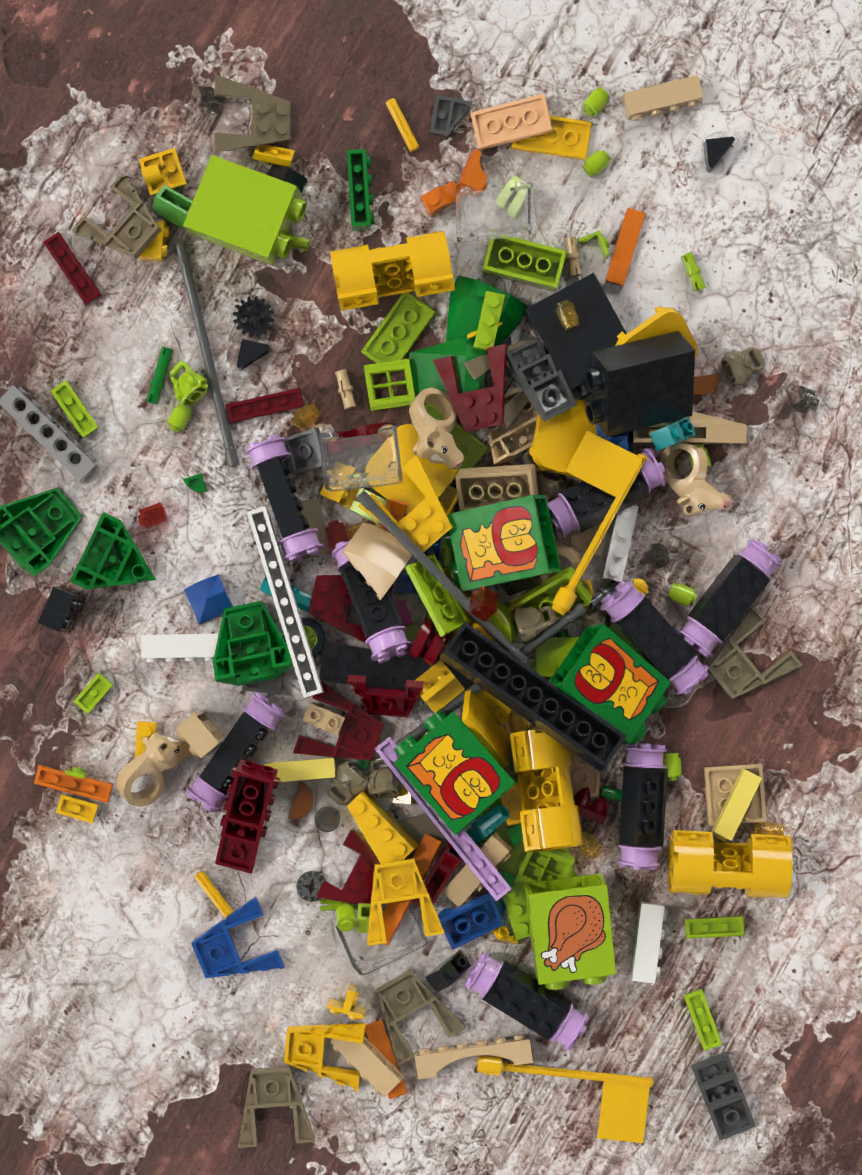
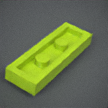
M486 291L474 349L487 351L488 347L494 346L505 295Z
M67 380L51 390V393L82 438H86L99 429V426Z
M742 915L684 918L686 939L744 936Z
M698 989L684 994V999L703 1050L722 1045L703 990Z

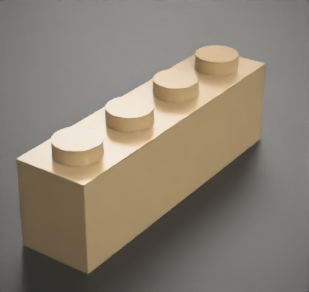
M696 75L626 92L623 94L622 100L627 120L639 121L647 115L655 117L661 115L663 111L670 110V112H675L683 106H688L689 108L698 106L703 99V93L699 77Z
M494 833L480 849L498 871L499 869L496 866L500 862L504 864L511 856L509 852L512 847L498 834ZM466 864L442 893L459 907L470 902L473 899L471 894L475 890L479 892L484 885Z
M364 1037L363 1044L337 1039L330 1040L333 1049L341 1053L345 1057L346 1062L350 1066L355 1067L359 1071L360 1076L364 1080H368L378 1094H382L385 1097L404 1077L366 1037Z

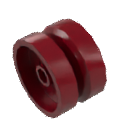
M426 617L408 655L417 659L425 649L427 652L423 658L424 663L433 666L437 656H440L448 634L441 637L438 631L435 634L432 633L435 625L432 619Z

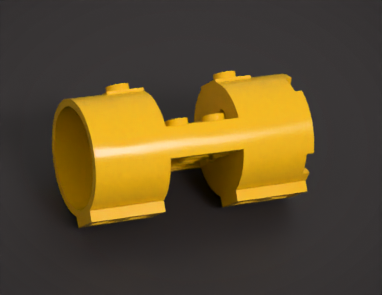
M438 231L406 237L407 243L379 247L369 250L368 244L330 251L340 310L344 311L379 304V297L412 291L416 292L417 297L454 291V278L445 232Z
M542 730L511 733L514 771L518 778L522 810L520 818L525 852H540L582 846L578 806L574 805L570 768L573 767L571 751Z
M673 830V834L669 839L667 857L668 890L671 893L707 895L710 894L712 886L717 888L733 887L737 889L745 888L746 897L788 898L792 883L793 847L790 836L751 834V838H748L747 843L714 842L712 832Z

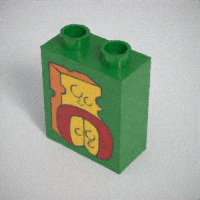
M530 495L447 514L453 528L443 535V538L448 547H453L455 562L451 563L450 572L453 582L461 586V591L476 590L561 572L546 495Z
M604 624L589 626L584 629L549 680L625 734L626 738L622 744L631 745L638 743L645 735L647 727L644 725V722L650 713H657L665 705L667 696L664 692L671 683Z
M440 709L423 724L429 731L417 742L410 735L394 749L399 756L394 764L451 831L457 835L516 783L454 711L446 716Z

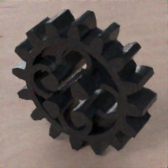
M248 296L247 302L240 300L242 305L235 306L238 312H233V316L237 317L233 322L234 324H239L236 327L238 331L243 329V336L249 333L250 338L253 337V334L260 338L261 332L265 335L267 334L266 328L272 329L269 323L275 321L274 318L270 317L274 315V311H269L271 305H265L266 301L264 298L259 301L258 296H255L254 300H251L250 296ZM250 305L255 306L253 310L255 315L257 316L256 322L259 324L258 329H253L254 323L252 319H250L252 317V314L250 310H248V307ZM261 312L266 313V317L261 318L259 316ZM246 316L249 318L246 322H241L242 317Z

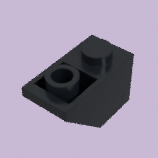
M459 950L438 965L425 978L434 991L438 993L453 984L471 967V964L461 950Z

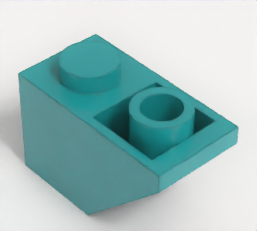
M689 417L650 433L657 451L696 435Z

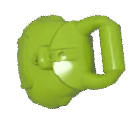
M179 361L169 371L170 380L174 384L173 389L176 399L182 405L191 406L196 404L206 394L208 389L206 379L201 374L195 373L185 361ZM185 367L186 372L178 380L175 379V376Z

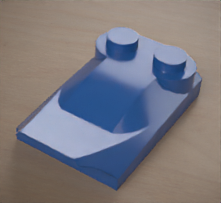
M488 893L455 909L445 908L440 911L438 918L452 950L504 925L503 914L506 906L502 897L496 901Z

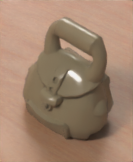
M749 347L743 351H728L721 359L728 379L735 386L745 385L749 382L750 377L760 372L765 365L759 349ZM750 352H752L759 367H755L749 355Z
M537 471L539 495H546L547 502L549 503L556 499L558 494L563 491V480L552 474Z
M601 603L594 610H590V607L587 608L586 606L587 612L580 616V619H576L571 623L581 625L583 629L600 624L609 627L611 616L606 610L600 609L603 604Z
M545 606L539 610L533 607L517 608L513 615L522 641L532 640L540 632H543L544 628L553 625L558 620L556 611L551 609L552 606ZM548 612L550 621L545 622L543 613Z
M381 756L373 757L370 762L371 774L367 791L374 799L397 796L401 793L403 786L389 767L375 768V764L385 762Z
M351 762L341 763L336 769L335 780L327 788V796L338 805H346L354 795L368 789L369 778ZM336 787L342 794L346 795V799L344 800L332 789Z

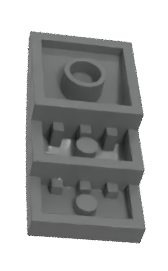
M539 337L506 352V360L513 374L543 421L577 405L562 371L557 370L550 353L546 354Z
M727 1051L691 1065L719 1140L756 1127Z

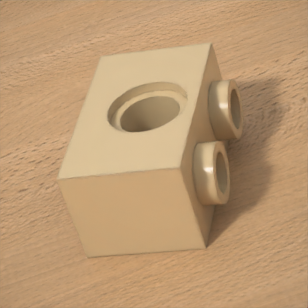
M310 702L302 721L338 736L346 717Z

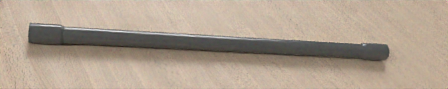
M179 243L174 245L181 267L224 442L228 467L238 466L240 463L226 415L189 264L186 244Z
M365 490L356 497L504 650L523 663L528 660L393 522Z
M579 602L569 612H566L565 616L561 617L519 650L525 656L529 655L568 624L586 613L587 610ZM473 684L441 710L448 716L452 711H455L464 704L466 691L471 690L476 695L483 689ZM425 722L395 742L398 746L410 735L417 740L428 732V729L423 725Z

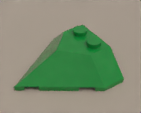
M103 512L69 582L89 590L156 580L121 520Z

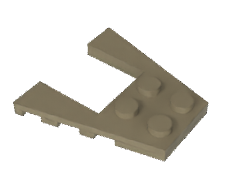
M219 75L214 77V96L252 100L251 136L215 133L214 153L290 140V101Z
M122 173L110 188L133 206V209L110 235H107L84 216L72 230L77 235L137 259L162 230L128 178Z
M533 336L509 345L506 352L535 339V337ZM488 354L463 363L473 379H477L490 369ZM507 362V366H508V368L510 369L511 373L513 374V372H512V370H511V368H510V366H509V364H508V362ZM523 390L505 403L504 428L512 423L529 401Z
M755 606L750 608L708 666V672L730 699L803 666L792 651H788L761 674L744 654L738 644L766 621Z
M411 969L376 989L398 1066L414 1058L415 1054L397 1022L430 1004L448 1038L465 1028V1025Z
M290 1065L251 1068L238 1148L258 1146L256 1108L293 1106L296 1143L315 1142V1135Z

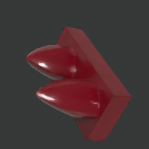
M589 787L581 789L574 796V805L578 806L579 815L604 825L607 818V802L605 798L598 799L592 805H589L591 796Z

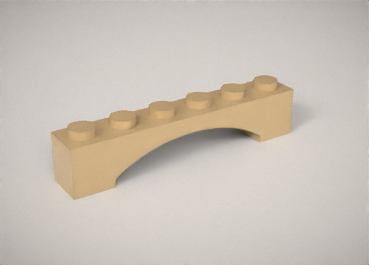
M517 1034L511 1039L497 1037L494 1039L495 1041L487 1042L484 1039L475 1041L476 1044L470 1045L467 1042L456 1044V1047L450 1048L448 1045L438 1046L436 1050H430L429 1048L419 1049L415 1053L418 1080L437 1077V1072L446 1065L456 1060L476 1055L503 1057L513 1061L514 1065L533 1063L530 1038L525 1036V1034Z

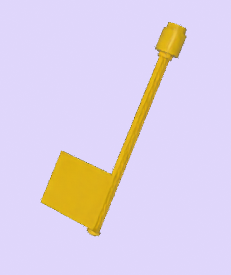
M589 431L583 437L565 472L616 498L569 584L565 587H560L552 601L551 609L564 616L566 612L570 611L577 598L575 588L645 461H648L645 455H635Z
M478 1056L477 1072L485 1075L500 1076L501 1072L509 1071L603 1081L597 1138L637 1143L644 1142L649 1090L654 1085L652 1076L641 1077L526 1064L514 1065V1063L503 1061L502 1057Z

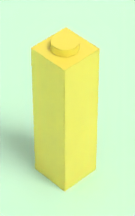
M335 757L264 764L278 770L277 778H280L279 782L336 777Z
M741 769L712 829L716 833V838L724 842L726 839L732 841L762 780L761 777Z

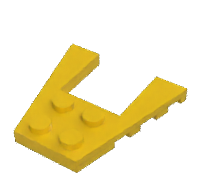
M415 455L402 469L426 496L425 500L397 522L374 493L370 494V496L393 522L425 552L452 529L453 526L437 497L435 489L432 487L428 475L419 460V456ZM361 503L358 505V507H359L360 509H362L364 512H366V513L369 514L371 517H373V518L376 519L378 522H380V521H379L370 511H368Z
M413 858L375 864L367 946L387 943L381 904L419 898L424 936L444 934L438 915Z
M366 1023L288 1026L284 1063L306 1072L308 1070L313 1071L321 1078L328 1077L335 1080L336 1084L344 1086V1084L348 1085L358 1092L360 1086L359 1071L323 1065L326 1038L363 1044Z

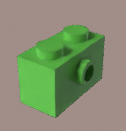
M163 185L154 198L151 211L185 230L183 224L193 201Z

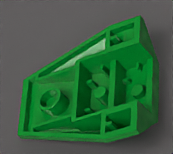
M458 275L454 283L455 290L450 292L446 342L466 337L478 329L486 291L505 295L499 321L502 322V325L498 327L494 346L500 345L520 324L528 305L511 294L488 284Z
M466 336L410 352L409 359L415 394L418 395L427 388H436L447 393L433 360L448 356L454 357L460 393L484 389L485 373L477 379H473L463 364L466 361L486 354V351L474 349L476 337L468 339Z
M58 487L0 506V544L23 570L36 577L51 565L81 520L82 515Z
M262 601L224 608L213 659L216 682L241 686L275 679L292 666L287 643Z

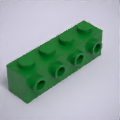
M366 149L347 150L352 231L371 230V224H375L374 212L370 213V205H374L373 193L369 194V186H372V175H368L367 167H371V158L367 156Z

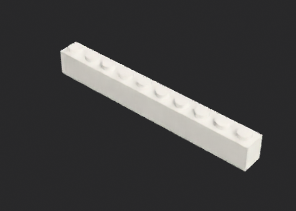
M264 506L248 511L247 515L303 698L324 693L268 508Z

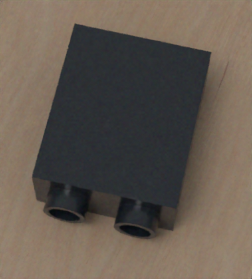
M594 272L526 308L524 316L535 337H539L546 354L550 353L557 370L562 371L571 393L576 391L580 399L591 394L592 392L586 383L585 372L586 369L592 368V352L615 346L619 339L617 336L621 332L625 335L627 334Z
M679 331L593 351L592 368L586 369L585 372L587 386L592 392V401H588L585 404V412L589 423L592 425L598 424L605 435L610 437L692 416L695 349Z

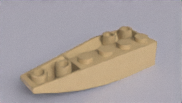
M693 412L689 419L693 424L696 435L678 442L688 444H746V424ZM684 418L631 431L632 445H654L650 435L651 432Z

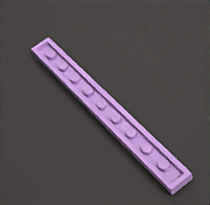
M388 737L375 748L377 753L496 901L499 900L512 888L468 833L463 829L459 834L455 835L394 764L399 758L394 751L397 745L391 737Z

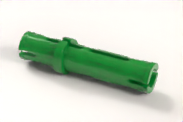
M161 347L152 381L149 383L151 386L146 399L148 403L158 405L161 390L164 389L165 385L163 383L174 351L171 348Z

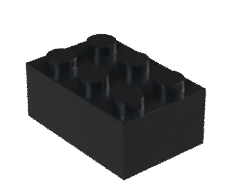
M53 587L38 623L58 632L74 630L78 622L76 619L78 612L81 613L84 609L85 597L64 588Z

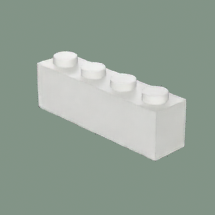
M632 505L615 516L602 571V579L616 582L622 581L638 506Z
M219 634L141 635V658H147V662H158V658H166V662H175L177 658L184 657L185 661H197V657H204V661H213Z
M639 902L630 975L632 981L655 984V980L659 979L660 967H657L658 959L661 960L662 958L660 940H664L665 935L662 923L667 918V909H664L665 906L663 904Z

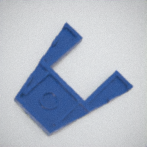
M257 896L191 942L205 978L285 968L278 948L242 962L229 932L230 928L264 915Z

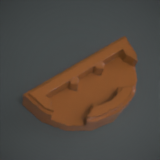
M719 374L694 377L693 395L703 396L714 390L719 382Z
M303 782L299 784L288 819L303 818L310 812L313 806L314 797L312 791Z

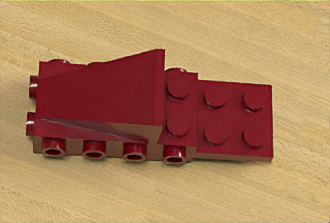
M241 759L238 766H234L231 774L234 780L233 783L230 782L227 792L230 794V797L226 799L224 805L226 814L222 816L220 826L223 827L215 864L252 874L261 837L265 838L268 827L265 826V822H269L272 813L270 808L273 806L276 794H272L273 789L277 790L280 778H277V769Z

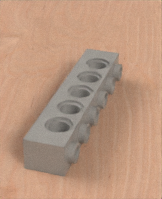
M13 385L0 398V405L79 482L83 483L98 468L95 464L97 460L90 453L86 455L81 450L83 446L77 440L72 441L67 437L69 433L62 426L58 428L54 424L56 420L49 413L45 415L40 410L42 406L37 401L33 400L31 402L26 397L28 393L21 386L17 388ZM20 402L26 403V408L23 411L18 410ZM34 415H39L40 421L37 424H32L31 422ZM48 428H52L54 431L50 438L45 436V431ZM66 441V450L60 451L59 444ZM79 454L81 456L80 463L73 464L72 458Z

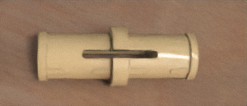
M571 237L565 238L567 251L565 259L568 261L570 277H574V275L575 277L581 276L579 262L581 256L577 250L576 237H572V239Z
M347 370L335 372L339 385L338 393L341 394L344 410L355 408L356 404L352 393L353 386L350 385Z

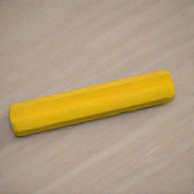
M394 98L388 100L386 106L409 151L417 150L419 145Z
M204 871L197 873L195 879L224 918L234 912Z

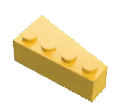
M367 790L361 792L347 806L380 863L405 860L419 846L379 802L369 795Z

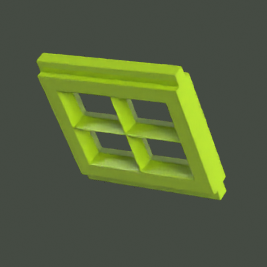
M409 358L364 365L371 411L411 405L415 399V391ZM404 370L406 380L391 381L390 372ZM373 374H387L388 383L374 385ZM406 384L408 395L394 397L392 386ZM389 387L390 397L376 399L375 389Z
M559 850L540 851L538 853L548 857L543 867L531 861L534 852H527L514 881L525 886V883L542 881L545 872L558 878H567L575 857ZM551 859L564 864L561 874L547 869ZM529 864L542 870L538 880L525 874Z

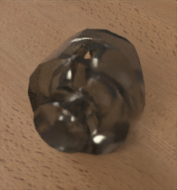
M213 87L202 88L201 105L207 107V113H220V108L226 106L227 97L214 96Z
M801 385L798 389L799 402L795 403L791 409L804 415L808 410L815 412L820 400L814 398V390Z
M661 543L650 544V551L643 552L645 564L652 563L654 569L664 568L670 563L668 550Z
M333 806L321 807L314 817L316 827L323 832L334 831L341 821L339 811Z

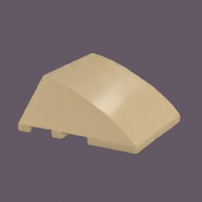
M515 389L504 395L505 403L520 392ZM530 401L527 402L508 427L504 428L503 425L487 428L494 465L512 462L523 456L524 452L532 447L538 413Z
M364 522L343 550V554L367 580L368 586L371 585L375 590L379 600L382 599L412 556L389 531Z

